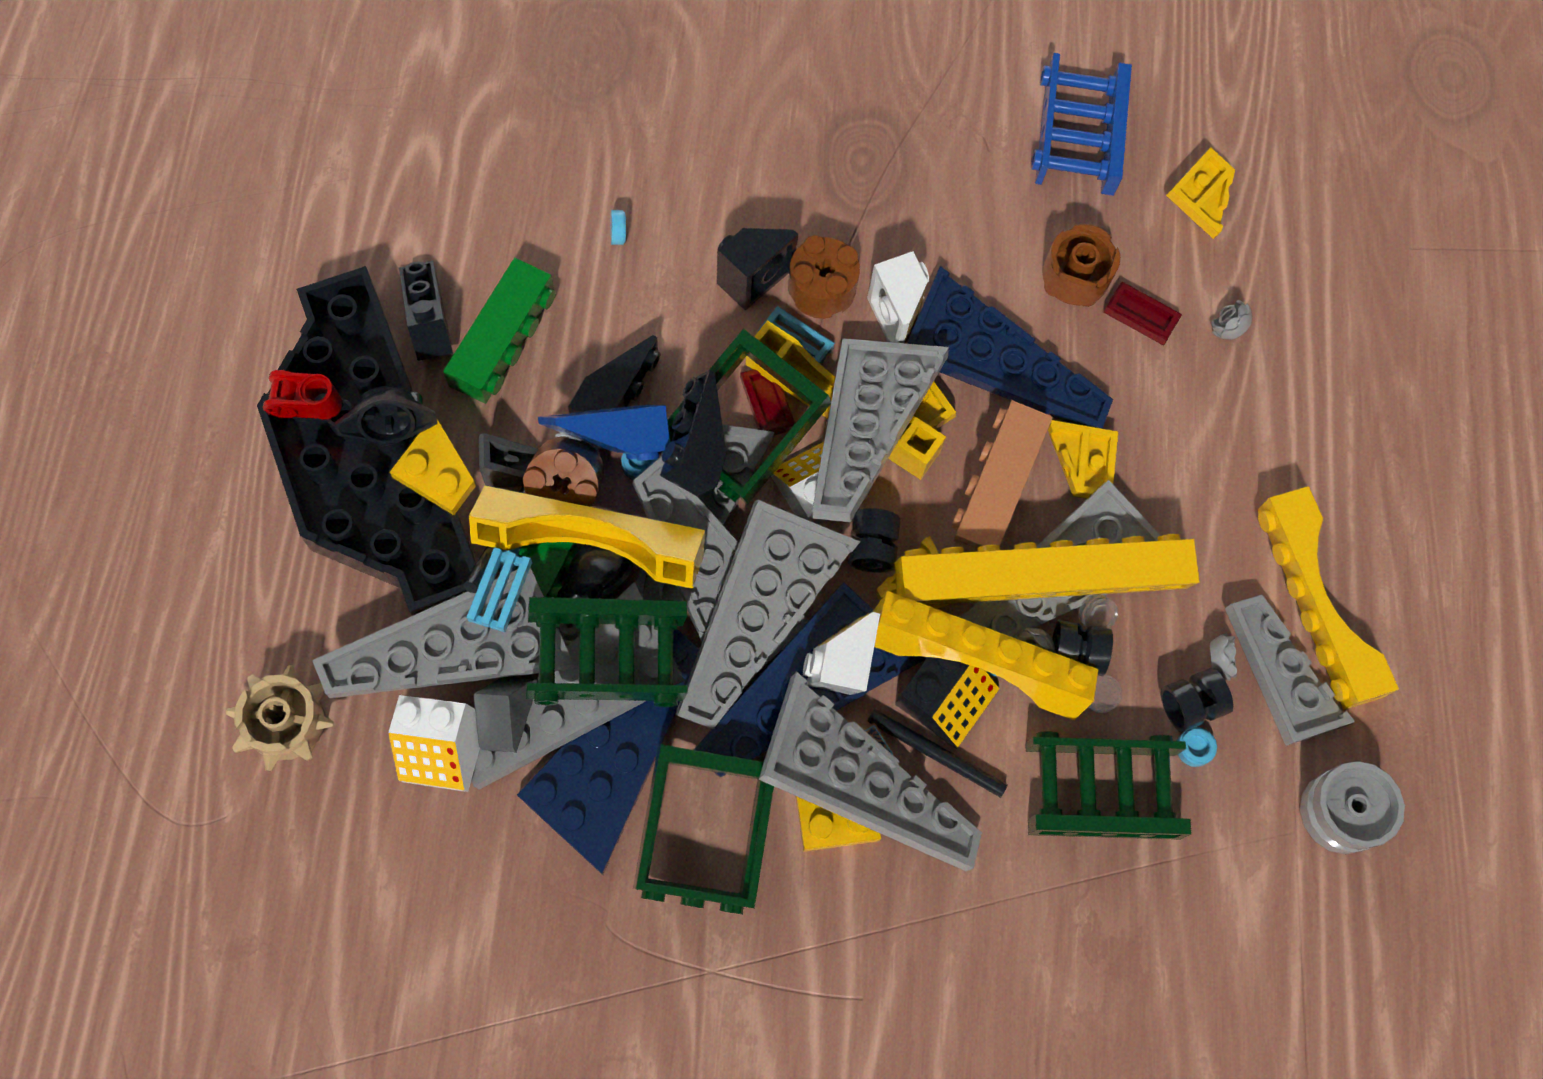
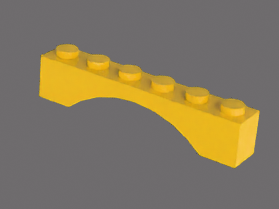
M767 320L754 337L827 393L831 401L836 377L811 356L796 338ZM746 356L745 365L757 370L763 377L772 383L775 382L783 390L810 407L799 396ZM830 406L822 414L827 419L829 417ZM913 416L888 459L921 480L939 456L946 436Z
M490 486L483 487L469 514L471 543L496 547L507 551L526 545L546 542H571L592 545L629 559L645 570L655 581L693 589L704 558L705 530Z
M1307 486L1268 498L1257 509L1259 513L1258 521L1262 530L1267 532L1272 543V553L1275 561L1282 566L1287 578L1288 592L1296 599L1301 610L1302 624L1313 638L1316 645L1317 659L1326 668L1335 699L1341 703L1343 710L1384 698L1399 690L1384 654L1364 642L1347 626L1336 612L1326 594L1320 576L1317 555L1319 532L1323 517L1310 487Z
M886 591L873 612L880 613L874 646L876 648L898 656L941 658L983 669L1018 687L1039 708L1071 720H1075L1094 702L1098 669L890 591Z

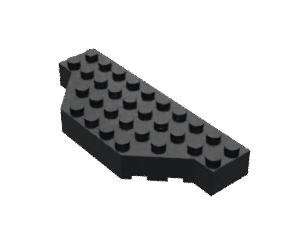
M364 266L297 288L296 290L307 320L300 330L301 336L294 349L288 351L278 370L325 375L330 379L342 399L340 412L336 416L325 420L302 417L281 418L266 413L263 410V404L269 399L270 390L267 394H263L257 404L300 537L311 551L401 588L412 616L468 592L464 588V583L476 565V561L458 512L455 515L450 514L395 480L390 474L392 468L418 434L406 440L388 444L337 436L335 422L354 407L358 398L363 393L381 386H398L408 390L410 393L413 392L367 267ZM327 393L318 395L314 401L323 399Z

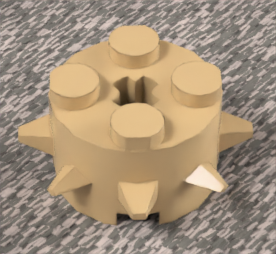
M288 665L283 674L268 675L263 677V680L253 674L247 678L249 690H244L241 693L235 707L227 708L226 715L234 718V724L240 732L238 739L232 746L233 751L239 753L255 749L264 756L265 770L272 771L279 760H292L299 756L306 761L313 758L312 751L315 744L319 741L323 729L333 727L334 725L333 720L324 716L322 704L319 702L324 694L322 684L319 683L305 687L296 679L294 666ZM283 712H285V718L276 724L274 722L276 717H282Z

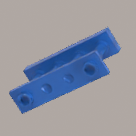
M1053 53L1050 65L1043 66L1040 86H1045L1039 150H1034L1031 170H1036L1035 184L1042 185L1047 169L1097 176V180H1102L1101 194L1114 196L1123 176L1132 65L1119 63L1114 76L1109 75L1108 78L1058 71L1060 54ZM1057 85L1105 92V95L1109 96V103L1101 106L1056 99ZM1054 112L1102 119V123L1107 124V129L1102 134L1053 127ZM1051 140L1099 147V150L1104 152V160L1101 159L1100 162L1050 155Z

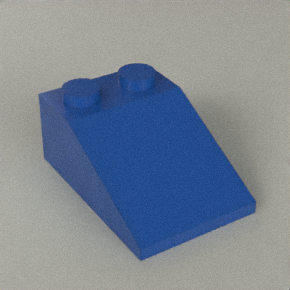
M637 405L538 417V422L542 426L612 452L625 453L627 459H637V461L658 459L659 452L664 451L670 443L666 405Z

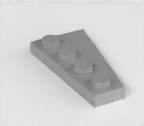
M1263 595L1231 603L1225 608L1285 746L1348 726L1355 722L1348 711L1342 712L1332 697L1335 694L1326 682L1322 684L1309 667L1312 662L1305 652L1298 651L1290 641L1291 633Z

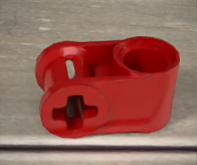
M285 370L270 372L269 381L272 384L269 399L263 404V410L266 413L281 418L302 417L325 420L336 416L340 412L342 399L330 379L325 375L294 373ZM327 393L323 399L314 401L318 395Z

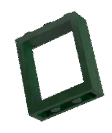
M743 328L709 369L715 372L717 391L748 356L810 405L744 486L722 469L719 479L722 485L718 489L734 503L740 498L748 505L831 405V401L827 393ZM683 401L667 419L670 442L675 430L672 428L675 416L682 408Z
M662 744L658 746L633 884L634 889L642 890L641 898L665 902L666 894L680 896V905L704 908L705 901L720 903L719 911L742 915L744 907L755 909L774 786L759 780L764 762ZM668 764L757 779L739 893L649 878Z

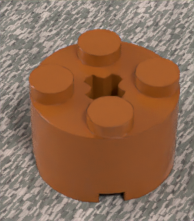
M1089 224L1075 225L1073 229L1065 232L1063 230L1059 233L1043 265L1042 273L1045 291L1050 296L1056 297L1067 304L1086 307L1094 305L1106 293L1120 265V252L1118 247L1116 249L1110 241L1112 237L1103 229Z
M816 235L806 238L791 258L788 279L789 295H791L799 311L813 318L826 319L832 317L833 314L841 311L844 312L851 306L856 295L860 275L857 251L835 238Z
M566 436L552 438L537 450L523 476L525 494L592 507L603 483V461L596 449L583 440L578 441ZM568 477V478L570 479V481H567L566 479H564V480H562V479Z

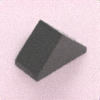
M486 433L480 434L479 466L485 486L495 488L523 486V476L538 448Z
M503 677L474 693L478 744L482 750L517 753L533 699H526L527 683H538L535 679Z

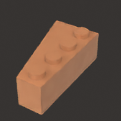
M1013 400L1007 410L1000 408L992 427L998 430L993 443L986 441L979 461L984 463L980 476L972 475L965 492L966 495L971 496L966 510L959 507L951 528L957 530L954 539L975 548L984 545L1001 544L1053 416Z

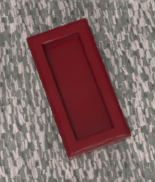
M1124 282L1120 283L1103 312L1163 346L1182 316L1181 313Z
M757 370L741 372L740 379L758 430L774 432V435L790 431L795 425V421L783 388L763 377Z

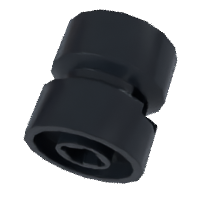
M877 508L857 510L853 517L851 534L860 543L853 552L849 553L848 564L851 567L871 573H885L895 570L894 563L897 559L898 547L893 542L899 538L901 521L899 515Z
M1058 620L1052 635L1056 654L1098 669V676H1104L1111 661L1113 649L1112 629L1090 625L1086 630H1083L1079 623Z
M1213 668L1192 675L1189 678V682L1182 679L1161 689V701L1165 713L1172 725L1182 733L1204 724L1205 719L1213 721L1233 712L1234 704L1231 691L1222 675Z

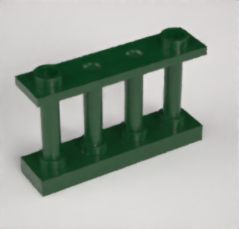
M529 597L528 623H536V626L540 628L539 683H527L526 699H534V703L537 705H556L559 700L654 701V706L658 707L677 706L678 701H683L688 694V685H674L673 630H676L677 626H683L687 618V601ZM560 623L576 624V627L580 629L579 683H555L556 628L560 627ZM599 624L615 625L616 629H619V684H595V629L599 628ZM638 625H654V629L658 630V685L634 684L635 629H638Z
M1043 731L1036 733V737H1032L1025 744L1026 752H1041L1043 808L1039 809V814H1035L1028 819V835L1181 840L1191 835V820L1177 818V813L1173 812L1170 756H1176L1186 749L1185 741H1173L1170 735L1150 736L1149 740L1060 738L1058 732ZM1056 753H1079L1081 810H1077V815H1062V809L1058 808ZM1094 754L1116 755L1119 811L1115 812V816H1101V811L1096 808ZM1132 755L1154 756L1157 812L1153 813V817H1139V812L1135 811Z

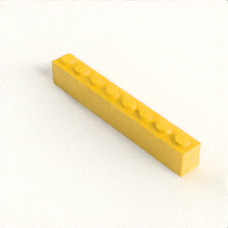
M1180 534L1162 535L1157 537L1158 541L1145 542L1144 536H1132L1123 538L1122 543L1109 544L1108 538H1097L1088 540L1086 545L1073 546V541L1062 540L1050 543V547L1037 548V543L1028 542L1014 545L1013 550H1001L1000 545H984L978 547V552H964L963 547H948L941 549V554L927 555L926 549H912L905 551V556H901L894 563L897 594L925 605L1187 589L1200 583L1194 539L1181 540Z

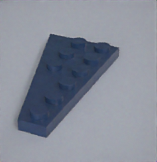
M941 266L939 267L907 344L949 347L948 358L939 371L940 373L1011 401L1013 400L1062 421L1103 429L1113 402L1110 396L1080 373L1075 374L1060 363L1061 358L1051 351L1047 353L1034 343L1035 338L995 307L985 305L974 296V291L965 284L963 286L959 285L949 277L950 273Z
M842 583L729 708L715 728H711L692 750L752 760L768 750L791 676L798 672L806 680L808 679V676H803V666L807 653L812 654L813 648L856 619L873 612V609L848 585ZM874 647L867 690L865 692L849 695L808 687L819 697L822 695L827 697L834 703L832 708L837 711L865 695V693L898 676V674L924 661L926 658L922 656H898ZM714 772L718 777L726 775Z
M676 629L673 630V658L685 680L678 685H686L699 648ZM646 701L564 744L517 794L518 798L602 875H604L609 859L616 844L619 842L624 826L653 767L657 748L663 743L672 725L678 705L658 707L654 706V701Z

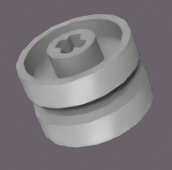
M1360 761L1341 764L1310 781L1301 796L1300 814L1304 828L1316 843L1331 852L1346 855L1383 845L1396 836L1404 822L1405 804L1400 788L1388 773L1373 764Z

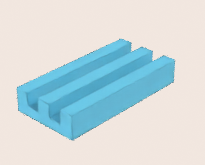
M779 306L767 318L768 321L796 338L819 363H823L826 355L834 349L835 343ZM778 319L785 325L789 326L805 338L809 339L810 341L821 347V350H817L807 342L803 341L800 336L788 331L784 327L777 324L775 321Z
M494 547L466 617L469 622L506 632L532 565L531 558L525 556L518 557L515 553H505L502 549ZM502 561L504 562V565L502 567L497 583L487 605L486 611L484 613V616H480L487 596L489 594V591L491 589L492 583ZM513 565L519 566L498 621L493 620Z

